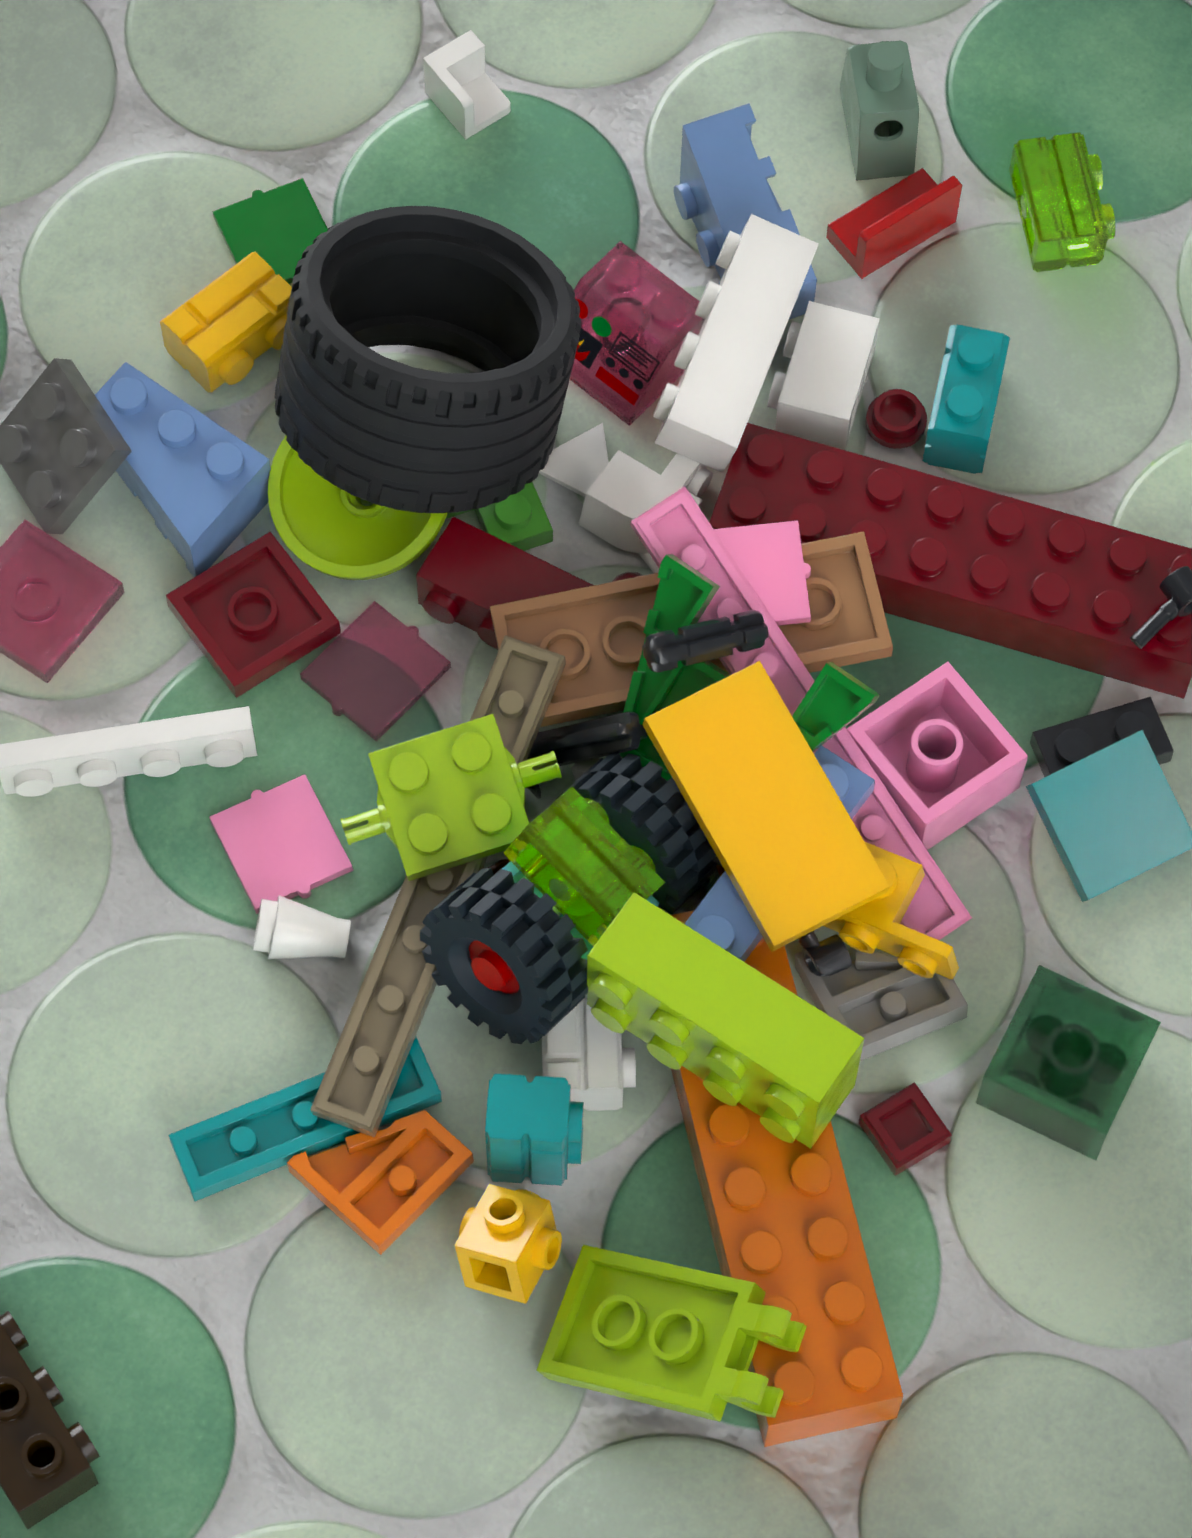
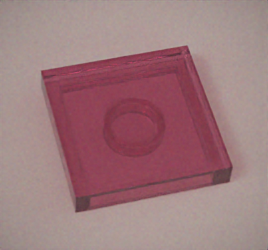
M24 519L0 547V653L48 683L125 593L123 583Z

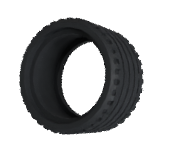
M400 206L366 212L337 223L328 228L327 232L318 235L313 240L312 245L307 246L302 253V259L298 261L295 268L274 396L276 399L275 412L279 417L278 424L280 429L287 435L286 440L291 448L297 451L299 458L310 466L314 472L349 494L373 504L416 513H453L479 509L507 499L508 496L523 490L525 484L532 483L538 477L539 470L544 469L548 463L549 455L552 453L580 337L579 302L575 299V292L566 281L562 271L536 246L512 230L477 215L434 206ZM409 345L438 350L466 360L485 372L443 373L414 368L386 358L369 347Z

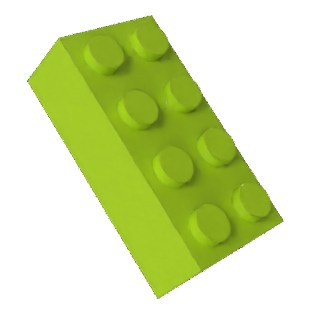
M635 892L587 955V1005L592 1007V1015L602 1025L619 1034L627 1030L647 1043V1050L659 1062L675 1070H679L681 1066L685 1067L702 1078L706 1090L721 1102L730 1106H736L739 1102L761 1116L759 1120L763 1127L782 1141L793 1143L796 1139L811 1149L855 1086L864 1043L862 1036Z

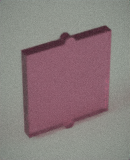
M374 601L300 673V678L332 705L334 715L341 716L344 714L375 741H378L451 668V662L419 637V630L416 626H405Z

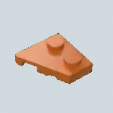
M423 1110L395 1120L386 1129L377 1130L375 1137L360 1132L346 1137V1144L309 1157L306 1152L297 1154L287 1162L289 1172L381 1255L474 1162L473 1153L427 1111Z

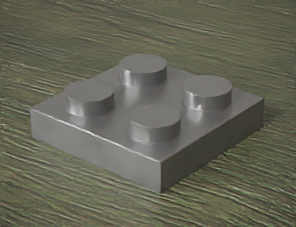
M54 358L0 425V464L45 534H63L132 452L70 359Z

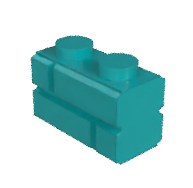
M958 324L950 325L927 431L923 462L928 463V465L973 474L983 472L1010 341L1009 336L1004 333Z
M494 1074L492 1079L489 1080L485 1138L487 1173L490 1175L492 1182L522 1183L525 1177H529L532 1184L562 1186L564 1181L567 1180L568 1164H581L584 1102L571 1101V1084H568L566 1078L535 1076L532 1082H528L525 1075Z

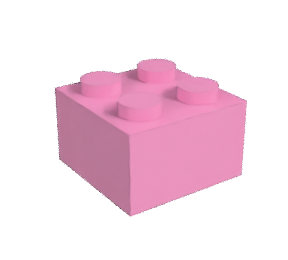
M946 662L847 728L927 850L1019 789L1028 758L1024 750L949 662Z

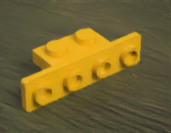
M865 842L888 881L890 888L882 896L823 926L839 932V937L842 941L856 950L872 954L877 948L898 957L897 961L902 967L918 976L932 978L936 973L948 979H954L959 966L953 947L900 924L925 876L922 865ZM717 864L716 868L721 876L725 869Z

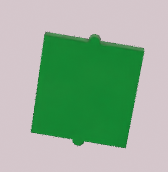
M303 178L266 192L254 190L252 197L212 211L214 220L235 264L250 253L256 252L273 268L275 274H279L288 284L293 283L295 268L298 261L302 259V253L307 246L312 245L313 240L318 235L328 231Z

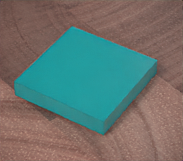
M1143 730L1026 786L1082 902L1090 900L1192 849V830Z

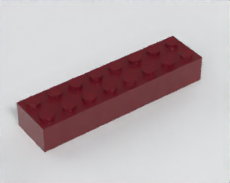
M747 423L738 448L732 456L709 521L713 529L798 520L801 544L864 531L884 613L1182 699L1185 698L1192 678V613L1184 617L1178 615L1172 621H1169L1142 649L1138 648L1131 641L1130 637L1159 610L1160 606L1168 602V599L1159 587L1160 583L1169 574L1181 567L1188 566L1192 570L1191 548Z

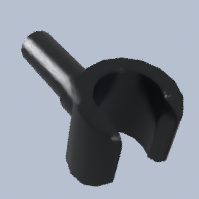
M1188 566L1175 570L1160 583L1159 587L1168 599V602L1160 606L1159 610L1130 637L1131 641L1138 648L1142 649L1169 621H1172L1178 615L1184 617L1192 613V570Z
M812 931L798 938V942L804 948L803 957L806 966L816 976H831L851 966L852 961L849 952L837 934L818 941L815 932Z

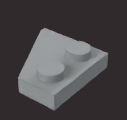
M803 951L796 953L795 968L816 1007L864 1038L860 1061L967 1018L968 1004L954 979H948L936 973L932 978L918 976L902 967L897 961L898 957L888 956L882 952L869 954L856 951V960H851L852 964L849 968L834 975L822 977L816 976L809 971L804 961Z

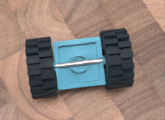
M619 753L609 754L605 759L601 758L555 799L552 804L555 810L549 814L550 826L505 867L500 869L495 875L491 868L481 869L477 874L474 872L425 916L422 921L425 927L420 930V941L428 945L422 951L425 963L436 966L437 970L431 975L437 985H446L451 994L447 999L456 1008L462 1004L470 1011L467 1019L477 1027L485 1022L489 1025L490 1035L501 1039L508 1034L511 1043L522 1044L526 1039L530 1044L539 1041L585 998V995L588 993L587 955L634 892L669 915H672L715 872L717 863L712 859L717 855L683 795L679 792L680 790L673 778L667 781L661 777V766L650 761L645 767H642L640 756L627 754L623 759Z

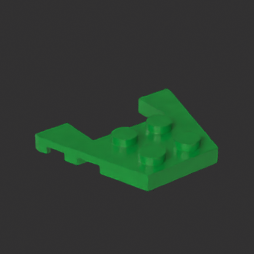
M666 554L660 564L657 578H660L653 609H649L643 633L647 637L650 634L672 630L677 635L679 627L696 624L720 586L675 555ZM642 649L638 669L633 671L623 713L629 711L637 713L640 724L643 725L644 718L730 676V674L711 661L684 666L681 661H678V668L659 673L653 672L648 667ZM833 662L825 664L792 717L812 752H814L877 701L880 694ZM649 736L646 739L640 740L637 750L619 753L622 758L627 754L640 756L642 767H645L652 761L662 767L661 777L667 781L672 778Z

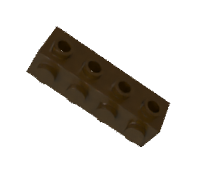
M6 1311L0 1315V1486L28 1530L99 1484L90 1463L100 1456L79 1422L69 1428H66L54 1409L55 1406L64 1401L61 1393L44 1366H41L34 1372L30 1371L19 1353L28 1347L29 1343L10 1312Z

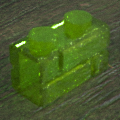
M1080 132L1054 135L1048 140L1046 137L1019 140L1013 147L1009 173L1033 270L1043 272L1063 269L1066 265H1070L1073 268L1098 264L1103 260L1108 239H1114L1116 233L1112 205L1110 203L1101 204L1098 189H1101L1103 185V171L1099 155L1088 154L1084 135Z
M573 786L529 823L503 853L530 882L535 884V887L543 895L547 893L557 902L554 907L563 916L566 914L575 924L577 931L593 947L634 892L648 901L665 883L655 872V865L650 856L642 849L630 846L609 825V818L605 810L594 800L583 798Z

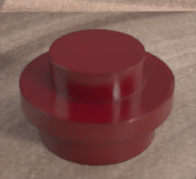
M903 389L888 390L876 397L868 407L866 428L870 436L882 446L893 449L910 447L922 438L926 430V410L919 399L909 391Z

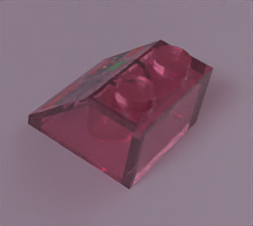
M619 241L579 280L574 289L575 299L579 302L581 330L570 380L630 426L662 395L667 383L673 384L683 374V369L674 366L675 360L687 333L692 332L699 335L705 319L695 315L699 300Z

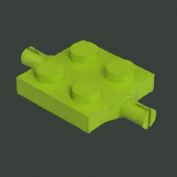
M490 714L368 753L378 784V808L351 817L341 818L340 820L348 845L386 833L390 841L399 850L408 881L532 842L534 837L524 809L525 788L555 778H562L554 751L516 764L515 758L503 745L494 714Z

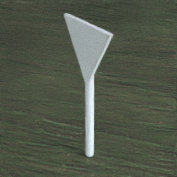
M603 423L553 449L551 455H549L548 463L544 469L539 470V474L585 497L588 489L609 463ZM638 553L653 573L659 572L658 566L649 553Z

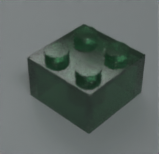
M1039 965L983 1076L976 1104L1096 1161L1146 1059L1161 1022Z

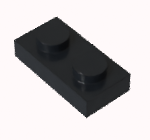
M1151 697L1034 731L1030 740L1031 747L1044 777L1143 730L1159 765L1170 762L1174 752Z

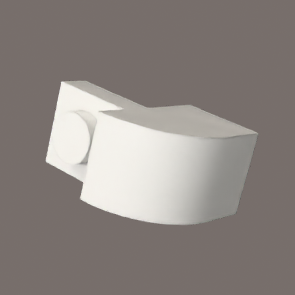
M618 450L586 492L579 525L617 548L633 553H649L631 527V521L684 486L699 508H701L703 500L700 498L709 486L713 472L708 470L706 465L677 453L660 475Z

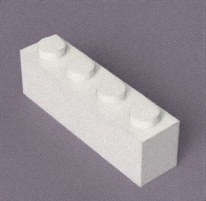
M753 214L749 217L740 235L729 231L715 264L725 269L720 284L712 281L708 282L695 312L696 316L705 319L699 335L692 332L687 333L674 363V366L684 370L678 386L670 383L666 384L653 414L654 418L663 421L655 444L723 473L738 448L819 243Z

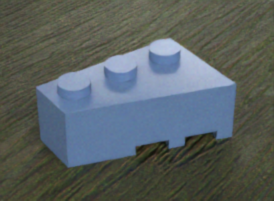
M750 103L682 125L680 184L674 186L673 189L675 202L684 220L692 218L698 231L696 242L704 264L707 267L715 266L721 279L725 269L715 264L729 231L740 235L751 214L800 235L791 210H781L767 181L768 178L776 175L770 156L758 159L751 141V129L756 119ZM812 265L809 267L789 319L804 315L809 301H815L817 278Z
M125 362L95 394L132 450L117 468L116 472L135 497L138 496L154 518L156 527L165 539L168 538L184 559L186 568L193 577H196L213 565L268 503L270 459Z

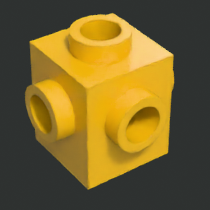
M489 1184L476 1208L470 1207L466 1211L461 1221L459 1238L454 1245L465 1287L526 1304L543 1271L550 1270L555 1265L561 1250L562 1236L561 1232L556 1229L550 1200L541 1198L528 1190H511Z

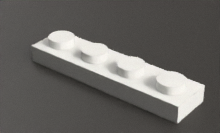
M246 706L0 744V781L5 795L17 793L21 796L34 797L44 795L50 792L53 787L80 783L88 787H99L114 782L117 777L143 773L151 777H164L176 773L182 767L208 764L213 767L232 766L241 762L246 757L257 756L250 708Z

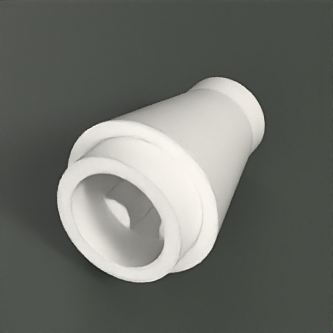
M280 895L277 901L261 899L253 950L267 952L268 959L337 957L344 959L351 920L336 918Z

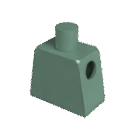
M901 40L853 45L847 48L839 89L856 181L909 176L915 171L919 103L908 45ZM891 120L889 137H881L874 133L877 125Z

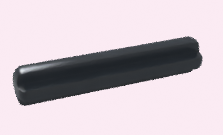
M632 711L538 732L528 760L554 751L558 765H568L608 756L609 754L637 750L640 740L646 739L648 734L643 725L640 724L637 713Z

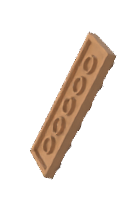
M864 531L801 544L803 561L811 567L810 577L806 579L811 622L779 625L778 627L808 672L821 671L825 664L833 662L841 667L891 657L893 645ZM658 573L490 606L498 650L506 635L565 656L566 665L541 727L624 710L633 671L638 669L642 646L646 637L643 631L649 609H653L660 578H657ZM719 658L709 660L728 673Z

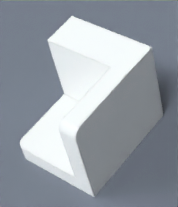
M472 30L423 58L425 93L465 140L510 113L509 99L485 72V45Z

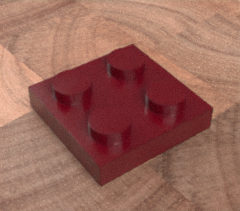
M271 531L166 594L167 604L172 613L236 698L341 633L339 620Z

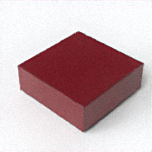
M915 1082L861 1114L858 1122L895 1176L949 1144L952 1134Z

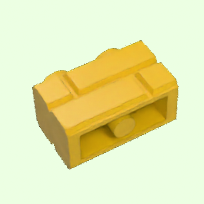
M252 252L160 321L164 347L185 370L187 369L190 372L191 376L208 393H212L225 382L228 385L236 384L251 371L256 358L271 347L276 350L282 349L292 287L279 274L276 275L273 268L259 254Z

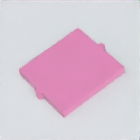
M798 520L714 529L778 626L811 622L806 579L811 574V567L803 561Z
M305 774L264 793L261 790H254L251 793L250 799L209 817L256 914L259 913L261 899L277 901L279 895L288 899L298 895L301 898H308L311 895L312 889L353 871L352 864Z

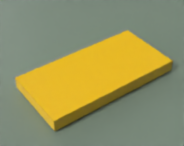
M760 661L644 718L643 727L771 952L888 892L890 888L888 881Z

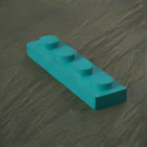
M416 1036L379 1127L442 1102L441 1091ZM325 1072L169 1134L172 1148L194 1202L287 1165V1162L297 1154L306 1152L307 1156L344 1142L346 1137L360 1133L312 1114L310 1109Z

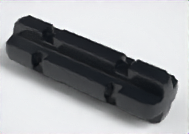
M750 610L733 614L734 621L731 622L728 617H721L679 627L677 635L672 630L650 634L646 637V642L642 646L643 656L651 671L658 673L678 668V661H681L684 666L733 655V648H736L739 652L761 648L765 644V639L768 638V627L764 623L763 616L759 611Z

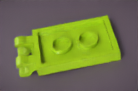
M583 1245L536 1371L552 1381L718 1422L721 1421L727 1403L737 1405L759 1415L775 1418L784 1391L781 1388L768 1386L769 1379L761 1374L748 1371L759 1340L782 1350L798 1352L807 1326L804 1323L791 1321L792 1313L788 1310L770 1305H762L766 1292L755 1282Z

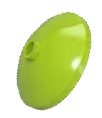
M285 435L272 461L268 479V503L272 520L281 539L304 563L321 573L339 579H376L406 567L425 552L435 540L444 524L447 513H416L396 510L377 504L364 506L361 503V498L353 496L331 484L299 458L297 451L291 448L286 440L287 435Z

